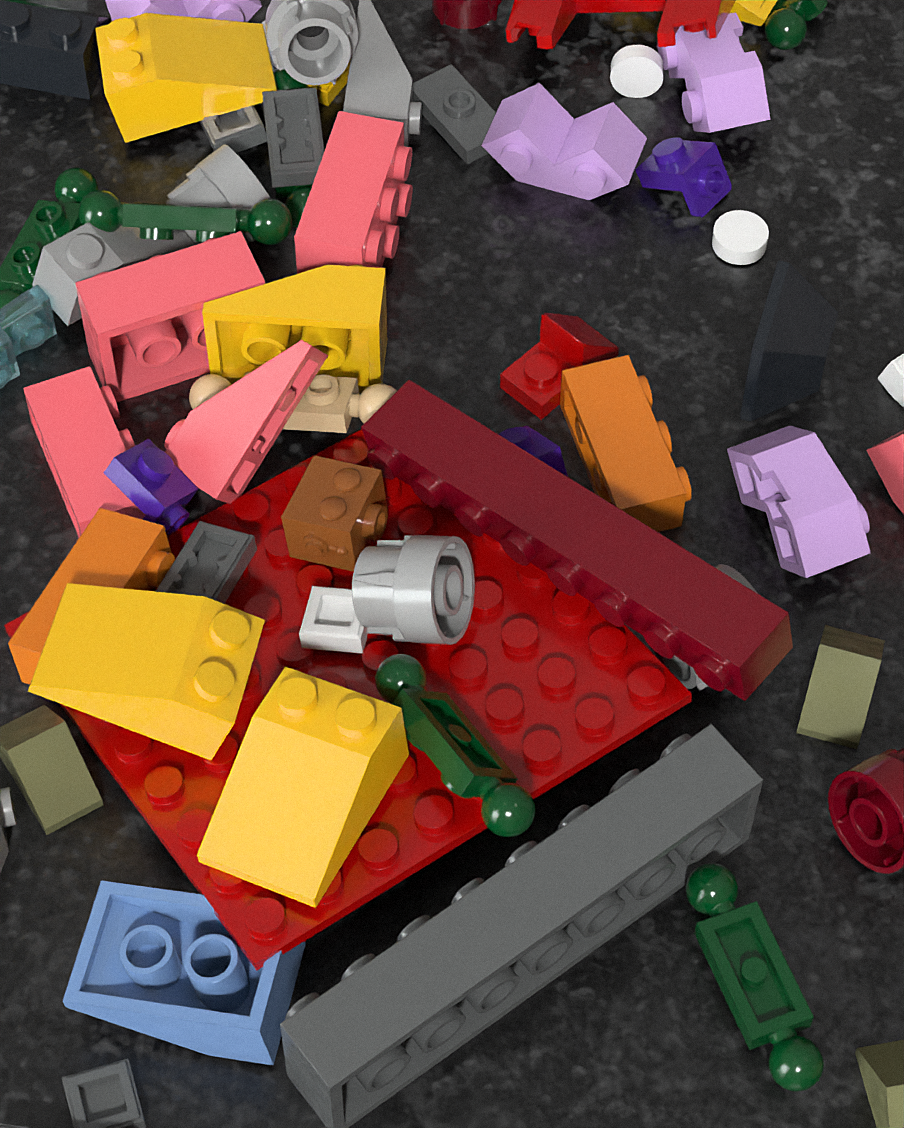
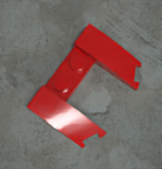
M514 0L506 27L507 42L513 43L528 28L529 35L536 36L538 48L553 49L577 13L663 11L657 31L658 47H668L676 45L675 35L680 26H684V31L690 33L700 32L706 28L707 37L709 39L716 38L736 0Z

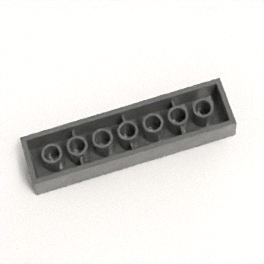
M712 724L693 737L689 734L679 736L665 748L659 761L643 772L639 769L627 772L612 786L609 795L591 808L584 804L571 811L561 821L557 832L539 844L536 841H530L519 847L508 858L505 868L486 881L483 878H476L467 883L456 893L452 900V905L433 918L424 915L411 922L400 933L397 943L377 957L372 953L367 954L356 960L344 972L342 981L320 996L319 993H311L296 1002L287 1012L285 1021L280 1023L287 1076L327 1128H349L685 886L689 875L694 869L706 863H717L746 842L750 837L763 779Z

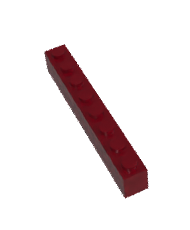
M408 380L361 426L370 451L367 454L368 460L375 469L382 470V476L393 480L395 477L410 485L415 494L430 507L436 508L441 505L452 512L462 526L470 533L479 537L484 533L499 542L508 556L518 564L527 566L529 563H532L546 572L551 582L563 593L569 596H575L578 593L588 599L591 603L595 604L598 612L611 624L617 627H623L626 624L643 635L648 645L659 655L668 659H672L675 656L693 667L697 676L716 691L727 689L746 701L793 648L790 619L787 611L411 380Z

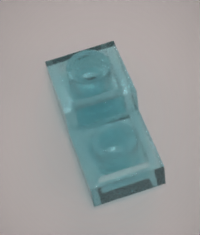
M38 284L20 294L0 309V389L10 380L20 375L16 359L17 355L39 347L47 339L57 334L50 299Z

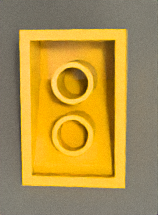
M144 13L130 18H119L107 25L95 28L104 93L125 143L204 120V117L217 114L222 115L262 103V92L278 91L263 24Z
M325 265L203 304L202 315L210 374L224 377L231 385L243 378L245 372L254 371L301 340L328 355L316 375L357 378L359 393H362L371 385L383 383L387 348L386 268H373L362 265Z
M67 583L28 692L212 760L235 724L265 620L205 596Z
M285 667L251 719L197 853L199 862L316 908L409 756L402 708Z

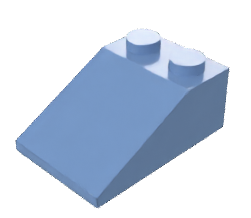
M101 881L63 1003L66 1008L209 1056L274 1065L281 1039L280 1023L285 1021V1016L289 1009L306 943L305 941L283 955L282 951H279L267 959L263 967L256 971L214 914L213 907L204 895Z

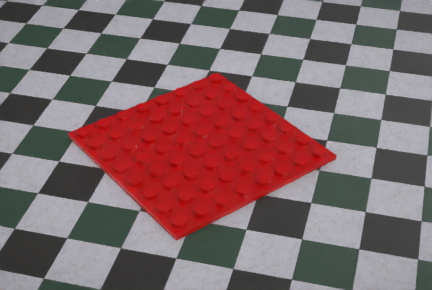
M362 429L315 454V456L374 468L367 457L370 451ZM313 456L240 495L231 504L226 503L178 529L168 537L171 553L174 555L175 560L200 521L253 535L257 546L256 553L225 604L265 621L235 724L212 760L60 704L197 891L208 900L214 909V914L256 971L263 967L267 959L279 951H282V955L488 828L481 814L483 801L481 797L464 798L449 790L442 782L441 772L425 752L416 748L407 739L409 756L316 908L200 863L197 853L251 719L285 667L387 702L380 696L375 684V675L379 665L386 658L396 654H406L416 658L426 672L427 683L425 689L449 695L516 775L518 780L515 784L525 788L533 799L692 702V693L626 625L617 627L611 624L598 612L595 604L580 594L576 593L575 596H569L563 593L551 582L546 572L532 563H529L527 566L518 564L508 556L499 542L484 533L479 537L470 533L458 521L455 514L441 505L436 508L430 507L415 494L410 485L397 477L390 480L383 476L388 516L386 528L380 540H404L405 535L457 536L466 543L471 554L475 578L474 603L466 632L453 645L394 641L393 635L368 634L363 653L302 648L299 632L312 586L352 589L354 573L353 571L289 556L281 517ZM372 541L370 546H377V542ZM29 612L4 625L6 633L10 638H12Z

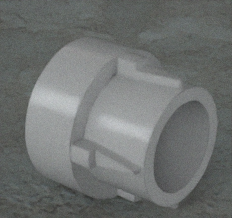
M271 0L265 19L267 42L273 62L278 65L279 70L285 69L292 78L307 85H322L332 82L333 85L336 84V79L348 66L358 43V26L351 1ZM311 26L325 27L324 31L315 37H306L299 33L302 29Z
M223 144L185 174L188 178L167 195L169 199L166 201V204L251 209L258 201L271 198L245 162L228 145ZM183 230L196 245L203 243L195 241L196 230ZM242 232L247 244L255 240L250 232Z
M405 535L404 540H377V546H368L360 553L353 573L352 601L356 617L364 627H367L368 634L393 635L394 641L453 645L466 632L473 609L475 578L471 554L466 543L460 537Z

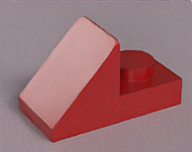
M544 313L541 316L540 342L500 374V388L542 420L560 405L562 370L613 359L619 355V347L578 316Z

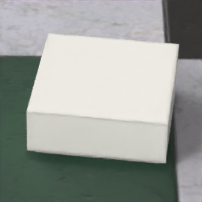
M312 586L299 632L301 647L363 653L368 636L367 627H364L356 617L352 601V589Z

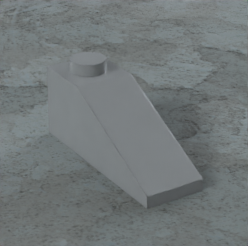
M359 0L356 19L358 43L350 60L343 112L403 122L404 146L409 147L410 134L420 135L422 102H413L412 78L371 0Z
M87 222L43 247L32 286L62 321L69 326L82 318L75 282L196 244L183 230L174 229V240L139 238L140 228L122 227L121 225L115 232H106Z

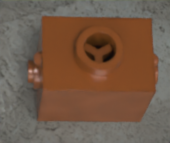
M314 455L281 517L289 556L354 572L360 553L370 546L372 541L377 542V540H380L386 528L388 508L382 470Z

